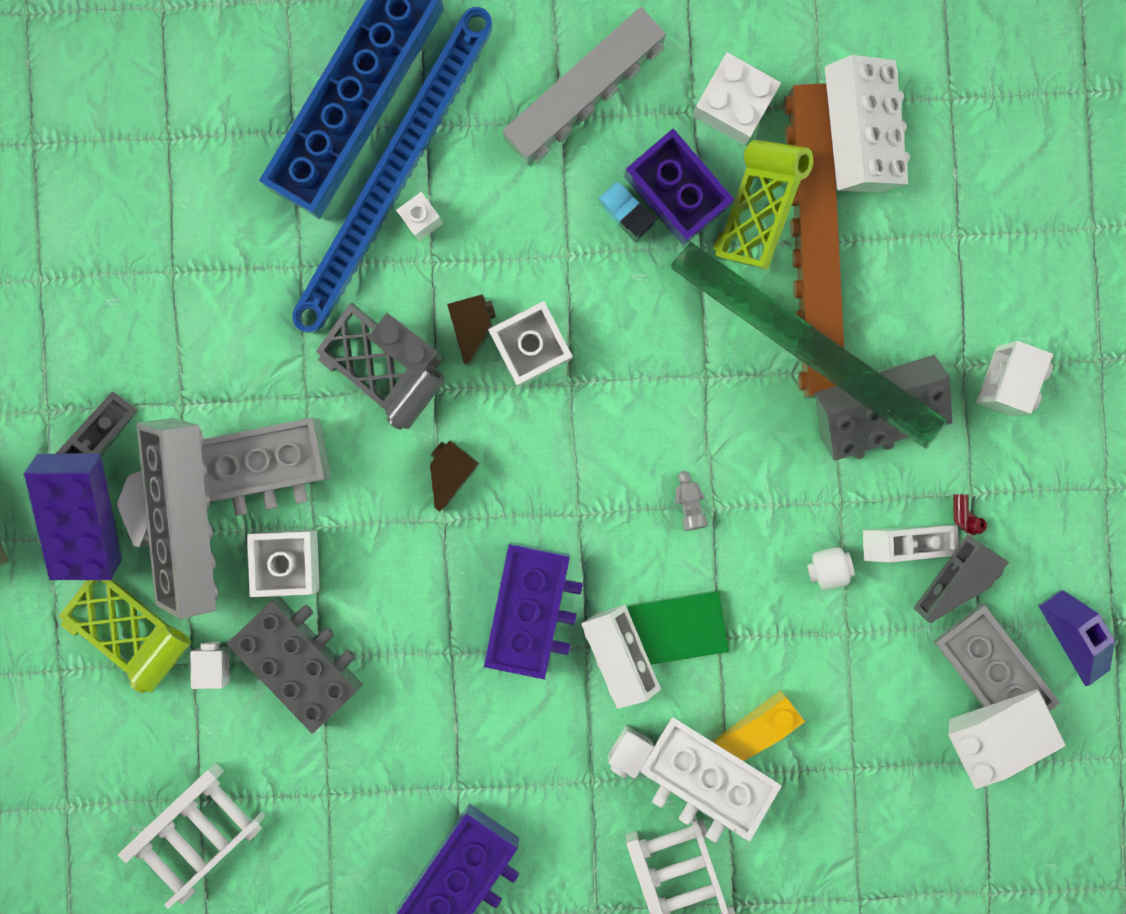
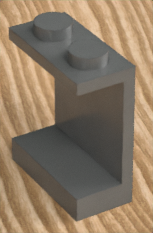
M388 313L385 314L368 336L369 340L417 377L421 376L429 364L437 369L445 358Z

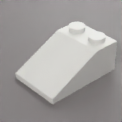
M1039 689L949 719L948 735L975 789L1006 780L1066 746Z

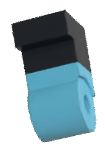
M615 182L598 198V201L611 215V218L634 242L640 239L657 220L619 182Z

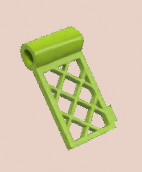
M755 139L748 144L744 151V161L747 168L723 233L719 232L713 249L716 250L715 256L720 259L768 270L799 183L812 170L813 154L806 147ZM754 178L760 179L763 188L751 195L750 188ZM781 184H788L784 195L776 200L772 191ZM767 195L770 205L758 213L755 203ZM749 207L753 217L740 224L739 218L741 213ZM774 213L775 220L773 225L765 230L761 220ZM756 224L759 235L747 242L744 232ZM739 237L742 247L733 253H728L731 241ZM763 242L764 250L761 259L756 260L753 258L751 249Z
M114 579L101 580L106 584L107 598L94 599L93 585L97 580H86L58 616L63 620L60 626L72 636H77L79 633L125 671L130 679L129 684L134 690L142 694L153 692L191 644V640L182 631L167 624ZM124 599L129 603L131 617L117 618L115 600ZM108 601L110 619L96 621L94 603ZM87 604L89 622L80 623L71 616L78 605ZM137 610H138L142 615L137 616ZM147 618L156 625L149 636L140 637L138 619ZM131 620L133 638L119 640L117 622ZM110 623L112 641L103 642L98 638L96 624ZM145 640V642L141 646L140 641ZM133 642L134 656L129 662L120 656L119 643Z

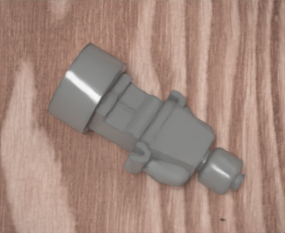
M682 471L678 475L681 485L675 488V505L682 504L684 531L707 527L706 514L702 513L699 502L705 496L702 494L697 483H689L691 481L690 473Z

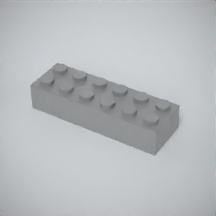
M176 418L137 423L155 605L178 619L216 611L215 600L218 599V589L213 582L212 570L215 569V559L210 550V540L213 533L207 518V509H209L210 501L204 486L207 469L201 454V447L204 444L203 433L199 429L198 424Z

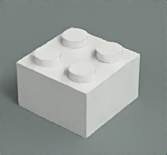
M726 52L696 105L693 117L746 146L781 82Z
M545 301L488 329L518 387L573 360V356Z
M1019 341L996 346L976 404L1008 416L1032 414V411L1036 410L1041 402L1042 393H1040L1043 381H1046L1052 372L1053 364L1050 362L1053 354Z
M317 530L255 532L247 534L250 597L311 595L320 591Z

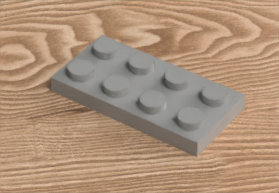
M980 604L933 640L934 644L983 707L1039 689L1049 711L1060 704L985 605Z

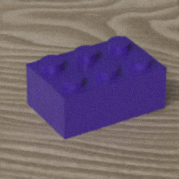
M674 128L625 169L624 178L683 246L727 210L735 200Z

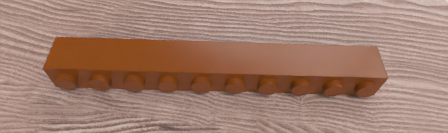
M826 83L793 85L788 95L784 97L785 115L789 114L790 126H787L785 131L786 144L809 148L813 154L812 170L806 178L800 181L792 202L794 218L790 221L791 237L796 238V249L792 250V266L797 268L798 280L793 282V294L795 299L799 298V311H795V327L800 329L801 341H798L796 344L797 359L802 360V372L798 373L799 391H803L804 397H815V392L846 383L836 176Z

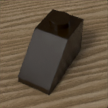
M483 294L447 304L462 359L466 366L473 364L490 333L488 329L493 327L491 319L496 318L492 300L486 301Z
M449 440L447 444L442 441L431 454L434 458L430 464L434 507L439 512L446 507L481 464L452 440Z

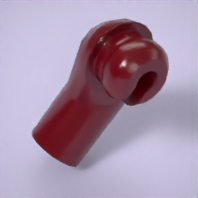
M969 494L953 495V520L955 524L967 534L974 536L983 534L986 531L987 523L983 518H978L969 511Z

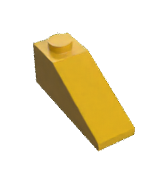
M778 691L712 742L740 760L745 761L779 742L805 721L788 698L781 691Z

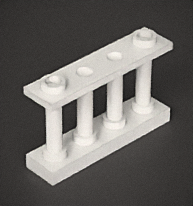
M217 763L210 767L118 854L125 863L134 856L139 860L142 858L169 886L174 894L164 904L168 909L177 901L182 905L195 892L192 886L240 841L245 838L249 842L262 829L259 823L266 816L263 812L251 821L218 786L220 782L217 778L224 770ZM201 793L206 797L210 795L242 829L230 842L196 807L198 803L195 799ZM179 814L183 817L187 816L219 850L207 863L174 828L176 825L172 820ZM156 835L161 839L165 837L197 871L185 884L151 849L153 845L150 841Z
M694 816L691 821L692 826L648 841L645 838L639 840L637 831L625 834L626 844L650 914H670L671 911L717 896L722 911L721 914H735L733 906L726 907L704 842L708 831L703 819L697 821L696 816ZM697 838L702 855L659 870L655 868L649 869L646 858L651 857L650 853ZM707 867L712 884L669 899L665 897L659 898L656 887L661 886V882Z

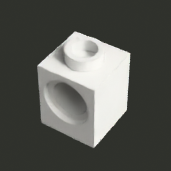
M422 192L396 210L418 241L443 224L441 218Z
M203 642L201 647L190 652L191 689H221L230 683V647H220V642Z
M625 725L607 756L608 763L611 764L610 769L621 777L626 778L629 775L635 779L654 748L653 741Z

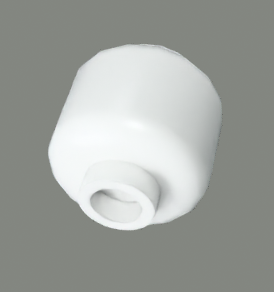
M840 547L815 552L812 556L813 563L807 565L811 583L818 581V585L822 590L847 586L851 581V577L855 576L850 553H844Z

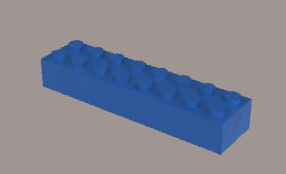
M366 0L259 179V182L267 189L320 220L444 11L442 0Z

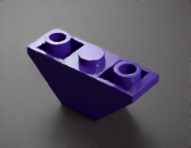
M1064 590L1058 591L1038 605L1085 686H1090L1110 671L1115 640L1099 613Z

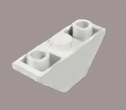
M141 470L127 477L116 504L131 541L137 547L149 546Z

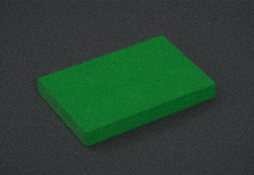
M718 590L627 605L629 615L651 665L729 652Z

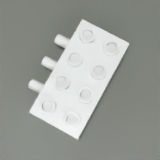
M851 55L825 66L837 191L881 193L909 184L907 163L910 160V154L905 152L904 132L907 129V124L902 121L901 102L903 101L904 94L902 91H899L896 60Z
M673 717L668 722L639 771L660 785L652 799V803L662 808L671 793L687 802L679 816V820L686 825H690L698 810L714 819L706 834V837L714 843L718 841L725 827L750 842L782 786Z

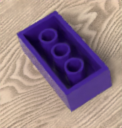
M37 454L25 470L24 477L49 580H112L122 561V555L101 454Z

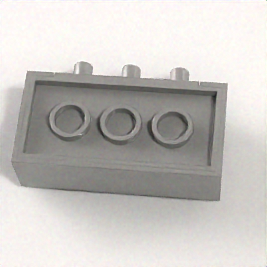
M319 418L302 419L204 439L203 447H201L202 460L207 469L204 486L209 496V501L216 502L232 498L236 516L247 514L244 498L246 495L262 492L265 509L269 510L278 507L274 490L292 486L295 502L299 504L308 501L305 489L306 483L331 479Z

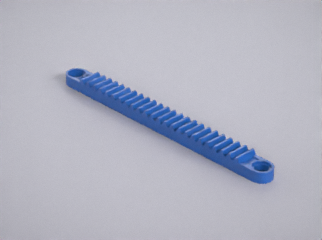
M472 7L466 10L294 308L292 319L299 330L306 333H316L321 330L334 307L339 303L341 295L344 294L346 286L351 282L352 276L356 273L358 265L363 261L365 253L370 249V244L375 240L377 232L381 230L382 223L387 219L389 211L393 209L401 190L405 188L413 169L417 167L419 159L424 155L425 148L429 146L431 138L436 134V130L441 125L444 115L448 113L456 94L460 92L462 84L465 83L468 73L472 71L474 63L477 62L479 54L491 35L493 29L492 19L489 12L484 8ZM474 17H480L486 22L485 28L480 32H473L468 27L469 21ZM307 309H313L317 314V320L311 326H305L301 321V315Z

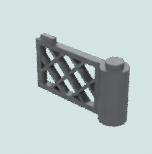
M350 303L316 352L321 355L318 361L331 372L337 369L381 406L388 416L387 421L390 425L399 430L402 428L410 429L445 382V377L430 364L420 377H417L408 369L404 373L395 374L393 357L388 353L372 354L371 342L368 339V336L371 334V332L369 333V328L374 330L378 323L354 303ZM353 314L361 320L362 334L349 335L348 321ZM363 337L365 355L352 356L350 338ZM343 339L345 357L337 358L328 351L334 340ZM386 356L388 375L375 376L373 358ZM366 359L368 377H359L354 373L353 360ZM396 377H401L396 383ZM389 378L391 391L386 398L377 392L376 379Z

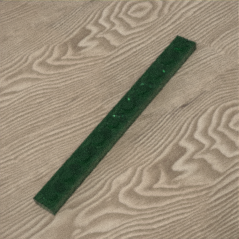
M692 242L671 263V268L676 273L925 449L928 448L946 425L947 420Z

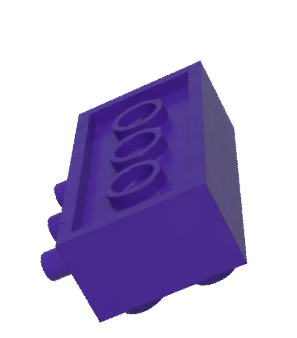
M514 542L508 544L483 667L545 680L550 652L569 655L571 644L556 641L553 638L557 622L575 625L576 613L559 610L563 592L578 595L582 592L583 583L566 580L570 554Z
M469 803L400 902L396 914H473L482 900L496 909L502 898L490 889L497 878L501 875L511 883H514L519 876V872L508 865L518 850L519 837Z

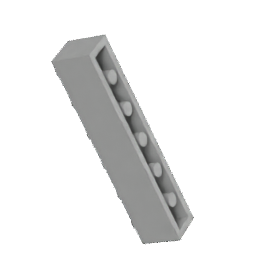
M640 7L502 130L503 138L527 165L533 160L538 163L549 153L548 147L556 140L561 142L567 138L573 130L571 126L579 119L582 122L587 120L596 110L594 106L600 100H609L618 91L617 85L625 78L627 81H630L641 70L640 65L647 58L653 60L663 51L666 33Z

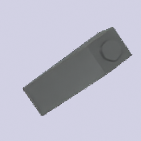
M112 391L55 454H101L102 457L137 413V409Z
M967 534L913 609L926 621L932 623L989 589L1000 578L1009 562Z

